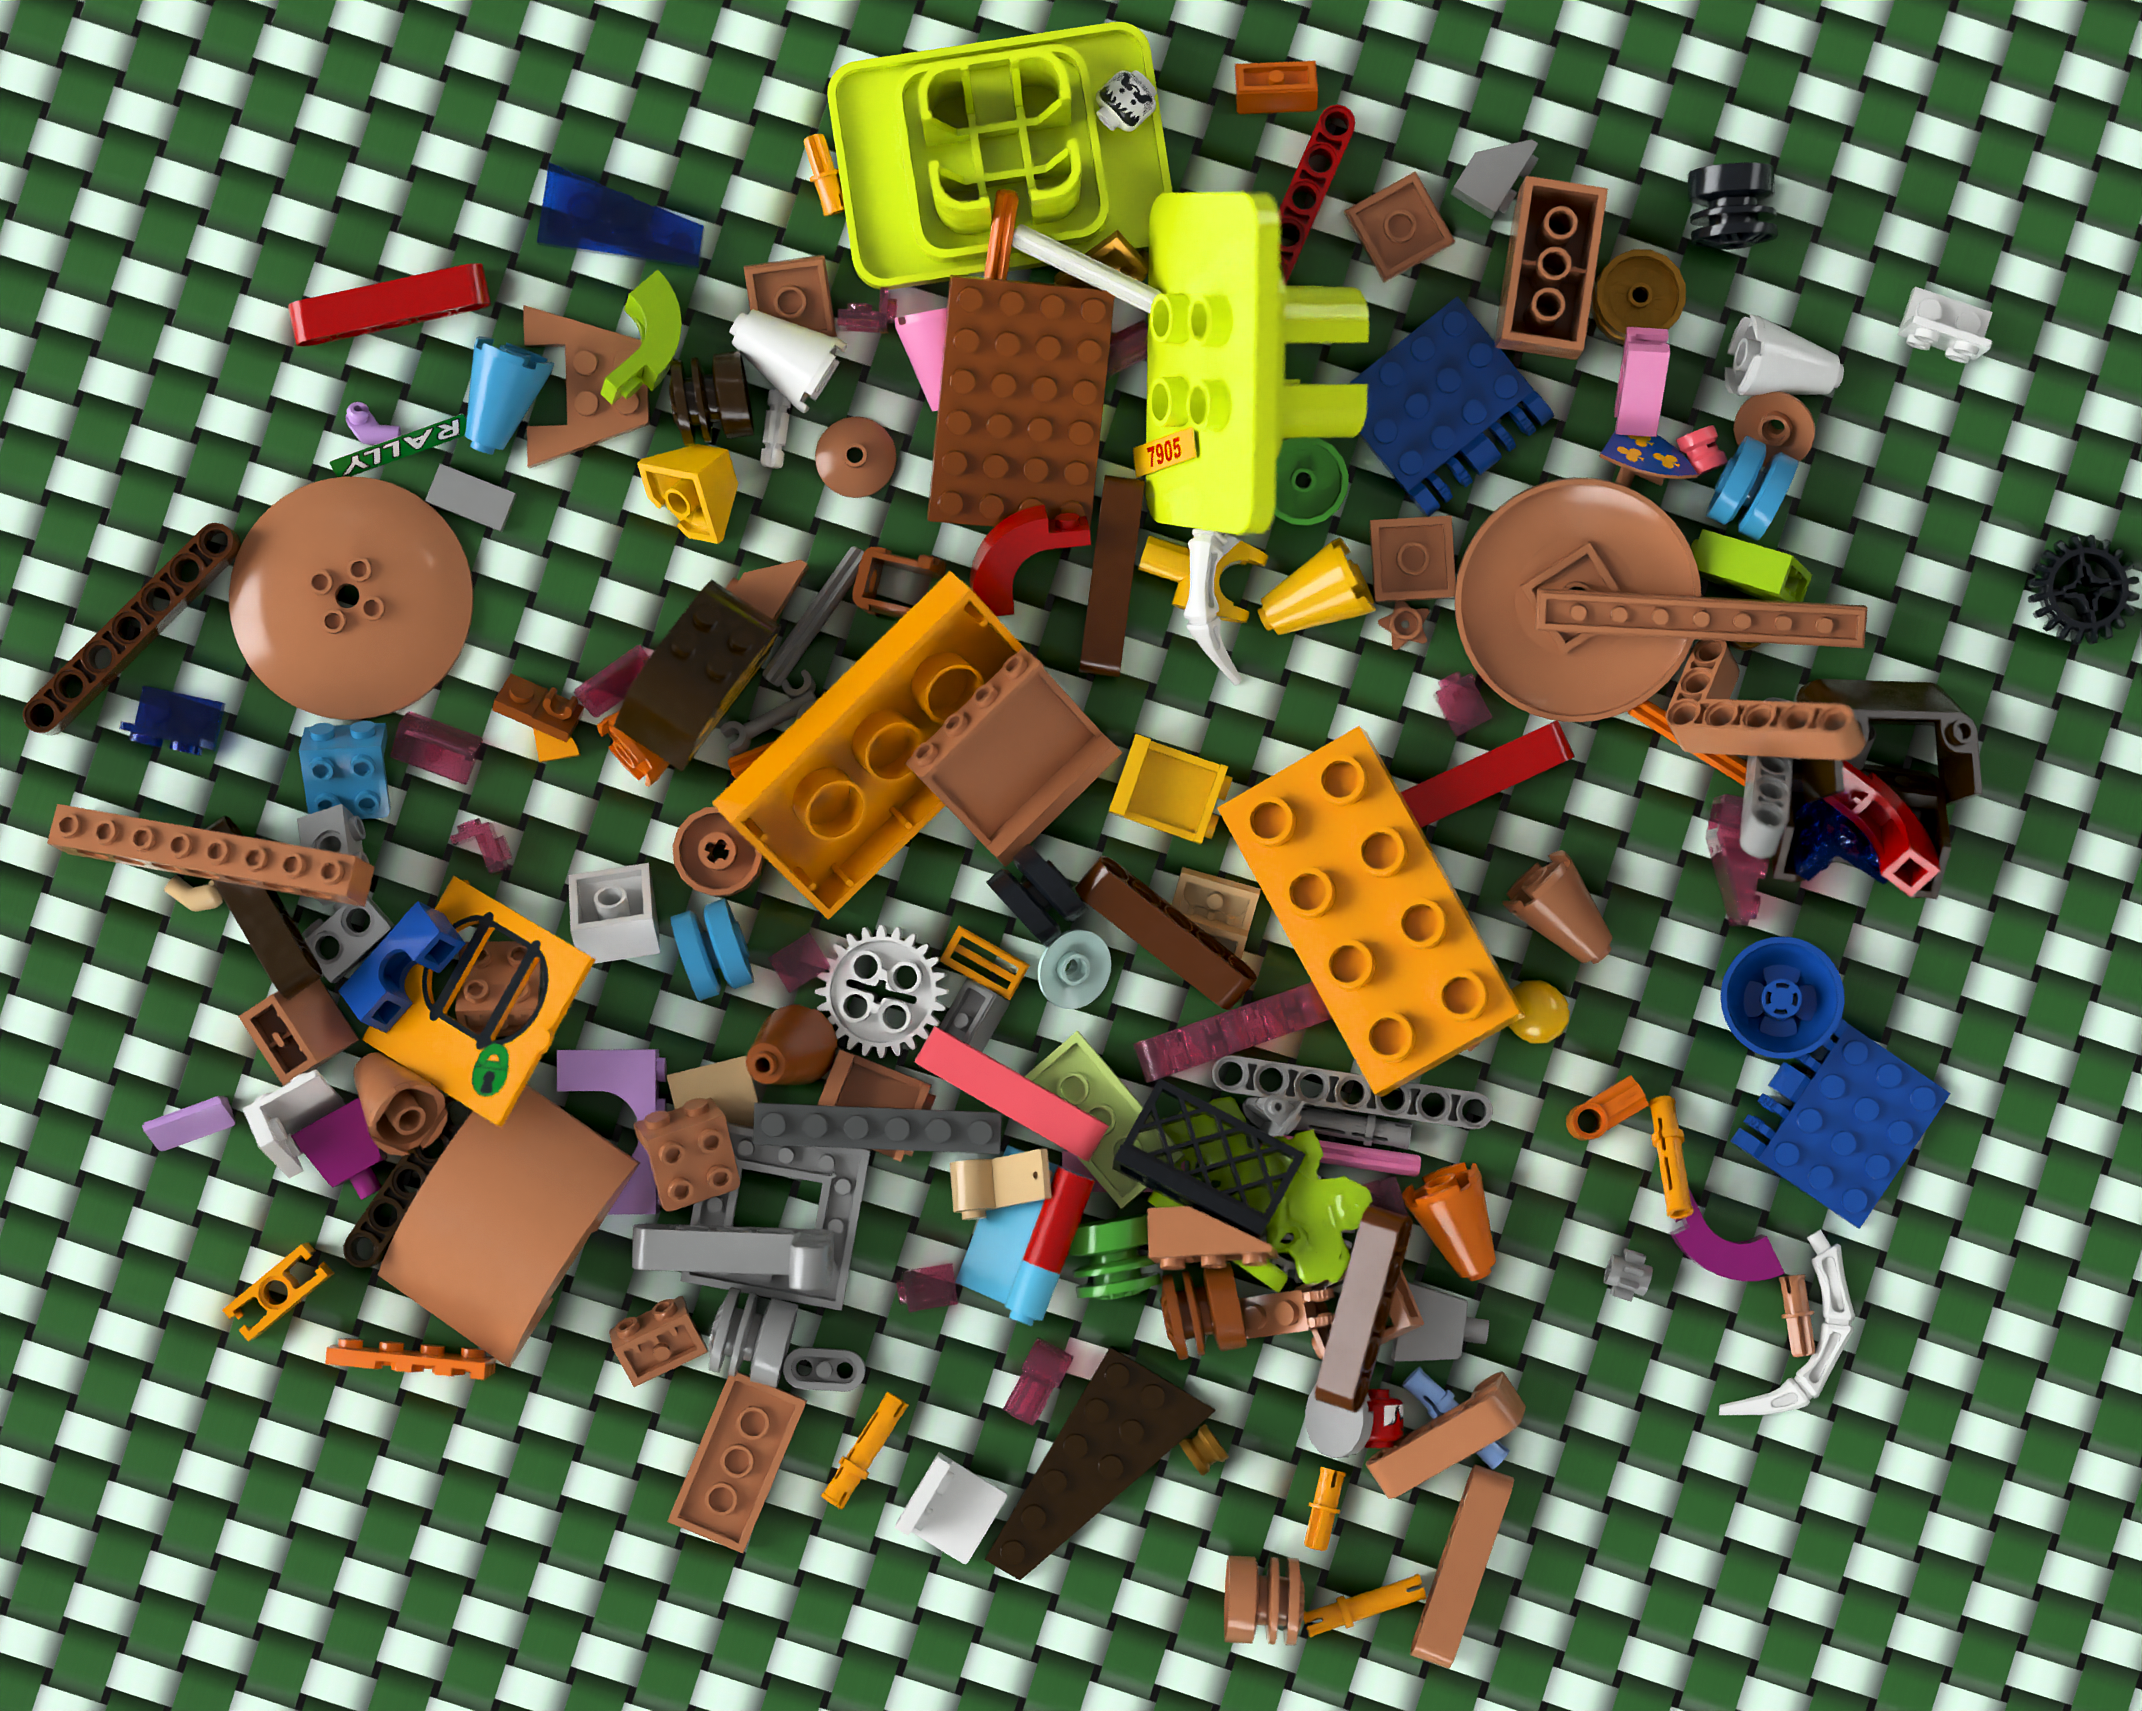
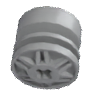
M730 1287L726 1299L717 1310L708 1346L710 1354L708 1370L719 1373L725 1355L730 1356L729 1376L735 1377L740 1370L743 1360L751 1362L750 1381L777 1388L783 1371V1364L789 1350L799 1305L772 1298L764 1314L756 1313L757 1294L750 1292L745 1308L741 1309L738 1308L741 1289Z

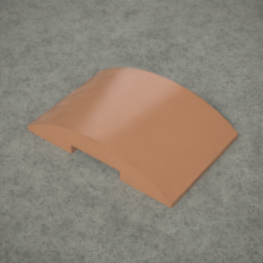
M526 1084L503 1127L497 1126L477 1112L472 1111L416 1194L387 1249L377 1275L505 1366L511 1367L553 1301L551 1296L591 1233L598 1230L640 1162Z

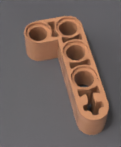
M1495 1373L1475 1387L1470 1399L1395 1441L1393 1448L1381 1449L1367 1460L1366 1466L1387 1498H1395L1510 1433L1521 1423L1526 1405L1505 1373Z

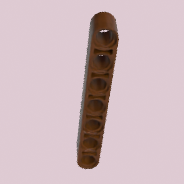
M210 523L204 526L28 701L23 710V720L26 726L33 732L48 736L57 735L62 732L236 558L241 547V541L237 533L220 523ZM218 533H225L228 537L226 549L221 553H213L210 547L211 539ZM188 562H196L199 566L197 578L192 582H184L181 575L182 568ZM167 590L170 595L168 607L163 611H156L153 607L154 596L159 591ZM138 619L141 624L139 636L133 640H127L124 635L125 625L130 620ZM103 648H109L112 653V661L108 667L99 669L95 663L96 654ZM73 677H80L83 682V690L79 696L70 698L66 691L67 683ZM49 705L54 712L53 721L47 727H41L37 719L38 712L44 706Z

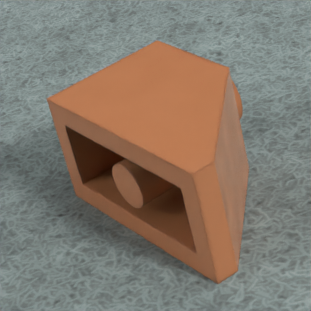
M795 560L744 572L740 580L733 577L726 589L774 621H777L808 571L809 566L802 560Z

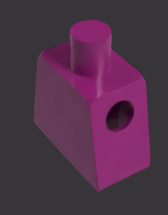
M359 1098L291 1135L294 1142L332 1188L350 1180L361 1200L381 1189L382 1186L372 1167L388 1157L387 1153L378 1148L370 1137Z

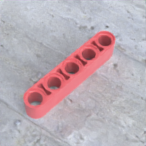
M936 1026L933 1027L914 1061L924 1069L1087 1162L1091 1159L1109 1127L1096 1117Z

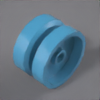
M1747 435L1723 469L1706 511V517L1725 525L1732 521L1741 506H1744L1738 521V531L1758 541L1779 509L1794 478L1799 461L1779 452L1772 456L1764 470L1760 471L1766 457V444Z
M725 898L705 905L704 918L708 930L704 932L698 916L691 910L670 917L677 947L698 1001L720 994L721 981L717 968H721L727 984L733 989L755 983L748 958L750 955L738 921L736 922L730 905Z

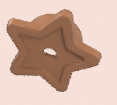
M1396 601L1393 614L1379 619L1378 624L1391 632L1394 650H1398L1408 641L1425 644L1427 638L1422 625L1430 612L1427 608L1413 609L1405 601ZM1403 621H1407L1409 623V627L1403 628L1401 626V623Z

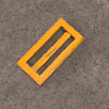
M958 926L940 958V962L1008 1000L1012 999L1030 966L961 926ZM964 937L1018 967L1017 973L1014 975L958 944L960 939ZM956 951L1011 982L1008 989L950 958L951 955Z

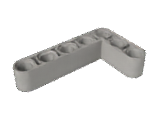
M1775 697L1767 698L1764 700L1774 702H1793ZM1869 724V737L1863 750L1857 756L1846 759L1847 762L1859 771L1863 769L1876 737V730L1871 724ZM1748 756L1740 846L1749 855L1757 858H1769L1775 854L1788 821L1793 758Z
M680 1224L633 1225L632 1268L790 1275V1287L801 1290L825 1289L828 1287L833 1275V1231Z

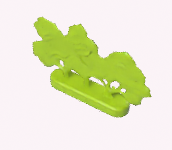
M1231 1096L1213 1099L1209 1102L1212 1106L1246 1123L1245 1116L1236 1100ZM1186 1105L1187 1111L1195 1110L1194 1108ZM1204 1114L1190 1118L1196 1139L1218 1133L1215 1120L1210 1116ZM1184 1120L1162 1126L1163 1130L1176 1145L1190 1141ZM1222 1123L1224 1131L1232 1129L1231 1127ZM1314 1129L1296 1133L1292 1139L1276 1136L1274 1138L1305 1153V1157L1266 1229L1268 1231L1266 1243L1272 1245L1278 1253L1288 1252L1294 1258L1298 1276L1305 1284L1320 1283L1325 1279L1331 1283H1337L1350 1261V1254L1341 1233L1343 1230H1354L1359 1227L1363 1213L1372 1202L1371 1192L1367 1187L1346 1176L1335 1179L1318 1178L1316 1170L1323 1157V1152ZM1240 1133L1226 1137L1233 1158L1255 1152L1254 1149L1247 1146L1246 1135ZM1221 1139L1199 1145L1206 1166L1227 1160ZM1262 1145L1260 1149L1262 1150L1269 1147ZM1193 1147L1182 1150L1185 1156L1175 1164V1167L1185 1172L1181 1169V1164L1186 1160L1189 1161V1170L1195 1169L1197 1158ZM1279 1152L1263 1156L1270 1177L1287 1172L1293 1161ZM1257 1158L1236 1164L1242 1185L1264 1179ZM1230 1167L1208 1172L1210 1182L1212 1180L1221 1181V1185L1216 1189L1223 1191L1236 1187ZM1281 1181L1272 1184L1275 1193ZM1262 1186L1245 1191L1248 1206L1265 1213L1271 1202L1267 1187ZM1154 1190L1146 1200L1156 1208L1182 1206ZM1239 1194L1231 1195V1197L1240 1201ZM1287 1233L1293 1234V1239L1290 1243L1280 1242ZM1267 1259V1265L1244 1266L1242 1265V1260H1233V1262L1278 1293L1288 1280L1287 1274L1271 1263L1270 1259Z

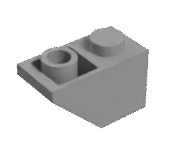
M1531 139L1475 152L1454 185L1451 195L1491 220L1497 210L1505 214L1517 195V192L1511 189L1519 175L1524 179L1526 176H1529L1539 159L1533 155L1538 143Z

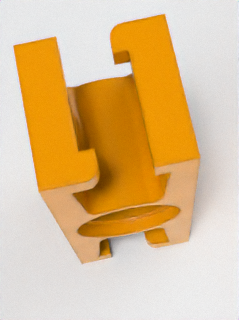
M309 1242L297 1247L222 1310L229 1319L236 1317L239 1320L244 1316L240 1308L254 1298H257L260 1305L267 1310V1314L255 1326L247 1327L243 1325L239 1329L248 1342L260 1336L334 1274L325 1262L318 1266L319 1268L315 1271L317 1275L302 1286L290 1274V1269L302 1257L308 1260L316 1251ZM274 1280L283 1282L288 1289V1296L283 1303L274 1301L270 1296L269 1288Z

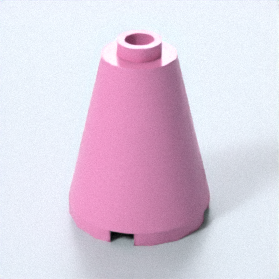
M947 308L894 318L895 328L932 411H937Z

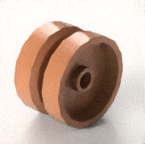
M705 807L689 815L678 828L672 845L674 865L682 880L694 890L714 897L735 896L750 888L761 875L766 858L716 807ZM717 845H725L724 849L728 850V856L725 859H716L713 855L714 848Z

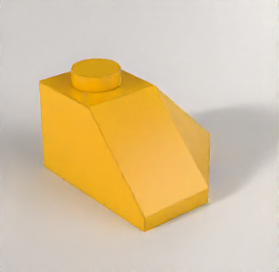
M696 444L646 457L637 462L647 497L659 509L665 505L680 520L677 527L688 538L716 544L723 541L738 488V481L728 449Z

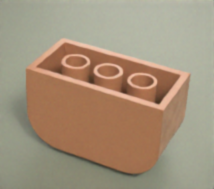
M1532 176L1525 177L1518 192L1513 214L1496 325L1495 348L1577 360L1584 351L1608 188Z

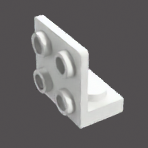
M1914 287L1897 335L1907 338L1906 343L1912 347L1930 350L1932 346L1946 351L1945 357L1948 359L1968 363L1969 359L1976 360L1991 348L1993 341L1984 337L1993 312Z
M313 1070L309 1073L297 1075L289 1084L274 1092L260 1095L252 1104L242 1109L259 1148L290 1179L304 1171L298 1159V1156L303 1154V1152L294 1142L291 1135L341 1108L345 1103L317 1070Z
M938 1452L897 1520L895 1528L907 1536L912 1532L959 1562L967 1564L1007 1499V1493Z

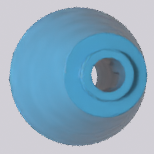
M478 336L473 350L465 437L472 440L471 448L493 455L495 449L504 450L551 375L555 364L547 362V358L510 343L500 345L499 348L492 345L495 339Z

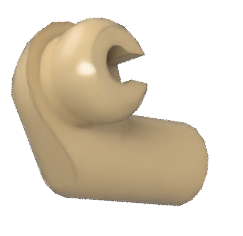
M175 875L164 889L174 899L194 912L215 909L223 903V897L213 880H210L208 885L192 887L178 875Z

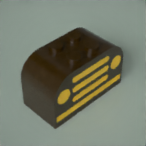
M714 580L709 581L641 668L626 694L614 727L680 771H683L764 665L782 625Z

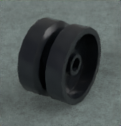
M1027 844L1013 857L1014 865L1026 878L1022 884L1009 870L1002 868L988 879L986 883L1047 948L1061 935L1060 926L1048 914L1050 909L1054 908L1065 921L1074 923L1088 908L1072 891L1073 885L1050 860L1045 861L1030 844Z

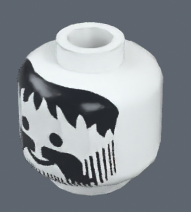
M1125 70L1119 71L1096 93V101L1100 108L1096 114L1101 122L1112 131L1117 127L1126 132L1133 131L1156 109L1154 96L1157 94V91L1152 83L1139 71L1134 70L1132 73Z

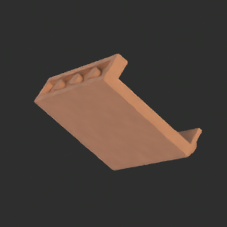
M1022 648L1016 655L1010 657L1004 663L1002 669L986 684L980 686L974 692L973 697L956 713L949 716L943 726L927 742L918 746L914 754L905 762L921 781L1005 867L1013 861V857L1024 846L1030 844L1122 754L1121 750L1097 728L1043 668L1044 666L1025 648Z

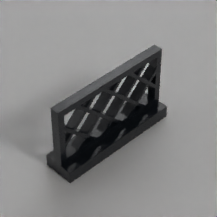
M1159 1078L1123 1145L1121 1144L1116 1153L1112 1169L1182 1206H1189L1261 1240L1299 1169L1305 1153ZM1162 1092L1178 1100L1181 1114L1160 1120L1155 1104ZM1186 1105L1194 1108L1195 1110L1187 1111ZM1150 1113H1152L1154 1122L1145 1124ZM1204 1114L1213 1118L1218 1133L1196 1139L1190 1118ZM1184 1120L1190 1141L1168 1147L1162 1126ZM1222 1123L1231 1127L1232 1129L1224 1131ZM1157 1128L1163 1149L1147 1153L1133 1144L1141 1132ZM1240 1133L1250 1137L1255 1152L1233 1158L1226 1137ZM1221 1139L1227 1160L1205 1166L1199 1145ZM1259 1143H1261V1144H1263V1145H1265V1146H1267V1147H1269V1148H1265V1149H1262V1150H1261V1149H1260V1146H1259ZM1193 1147L1199 1168L1186 1172L1177 1169L1171 1153ZM1279 1152L1293 1160L1287 1172L1270 1177L1263 1156ZM1165 1155L1167 1163L1157 1157ZM1257 1158L1264 1179L1242 1185L1236 1164ZM1230 1167L1236 1187L1223 1191L1212 1187L1208 1172ZM1202 1174L1204 1182L1198 1180L1194 1176ZM1281 1181L1275 1193L1272 1184ZM1262 1186L1267 1187L1271 1202L1265 1213L1248 1206L1245 1191ZM1239 1194L1240 1201L1231 1197V1195Z

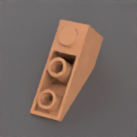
M1189 1206L1147 1208L1148 1258L1155 1264H1160V1269L1181 1270L1185 1269V1263L1201 1262V1267L1222 1268L1226 1267V1261L1242 1260V1265L1264 1266L1267 1265V1259L1278 1258V1251L1272 1245Z

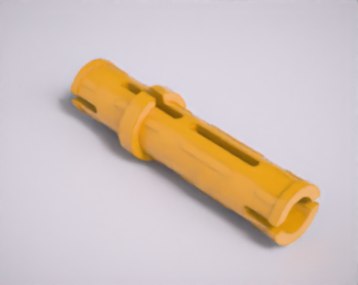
M1659 1096L1649 1101L1654 1126L1651 1140L1652 1145L1658 1151L1667 1216H1670L1672 1219H1680L1693 1214L1682 1150L1685 1137L1684 1132L1678 1126L1675 1098Z
M886 1392L879 1407L861 1432L853 1448L846 1457L842 1456L839 1460L840 1467L830 1484L821 1494V1497L839 1509H844L861 1479L866 1480L868 1477V1468L888 1439L900 1417L909 1407V1404L892 1393Z
M1419 1574L1347 1599L1343 1595L1337 1597L1335 1603L1307 1612L1304 1611L1303 1620L1305 1624L1318 1619L1322 1620V1622L1307 1626L1306 1629L1309 1637L1312 1638L1314 1635L1343 1625L1347 1629L1353 1627V1622L1427 1599L1424 1587L1407 1592L1408 1589L1422 1584Z

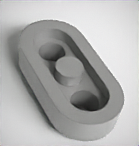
M800 1347L790 1352L783 1364V1374L787 1382L795 1388L806 1390L851 1391L861 1384L866 1372L865 1363L861 1356L847 1349ZM801 1360L809 1361L812 1365L811 1373L807 1375L800 1374L797 1370V1363ZM847 1362L852 1366L853 1373L851 1376L842 1377L839 1375L837 1368L840 1363Z

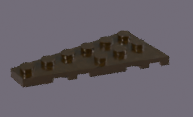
M1110 1346L993 1543L985 1560L1019 1581L1022 1580L1214 1413L1216 1409Z

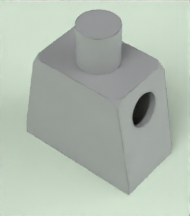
M1407 1281L1425 1325L1393 1339L1391 1358L1394 1361L1461 1359L1463 1341L1486 1344L1489 1320L1466 1317L1467 1300Z

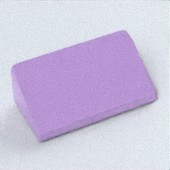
M217 1096L144 1122L142 1127L155 1147L160 1151H166L230 1128L236 1124V1120L228 1098Z

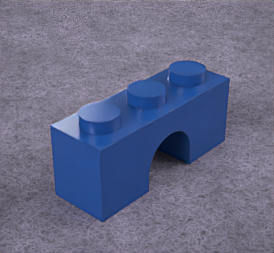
M417 901L338 991L360 1022L387 1033L413 1004L404 988L409 970L418 963L440 973L466 943L444 913Z

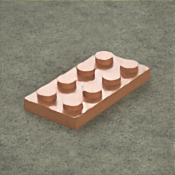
M738 1371L735 1377L728 1376L667 1522L735 1551L744 1553L808 1400L778 1387L775 1388L752 1382L749 1375Z

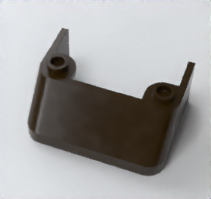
M1817 679L1800 688L1797 694V702L1847 705L1852 710L1866 742L1869 737V724L1935 726L1938 776L1944 785L1946 806L1982 794L1976 725L1939 685L1931 682ZM1801 758L1804 803H1813L1844 791L1842 760Z

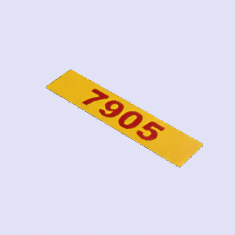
M1192 426L1134 447L1133 456L1136 478L1195 458L1196 447Z

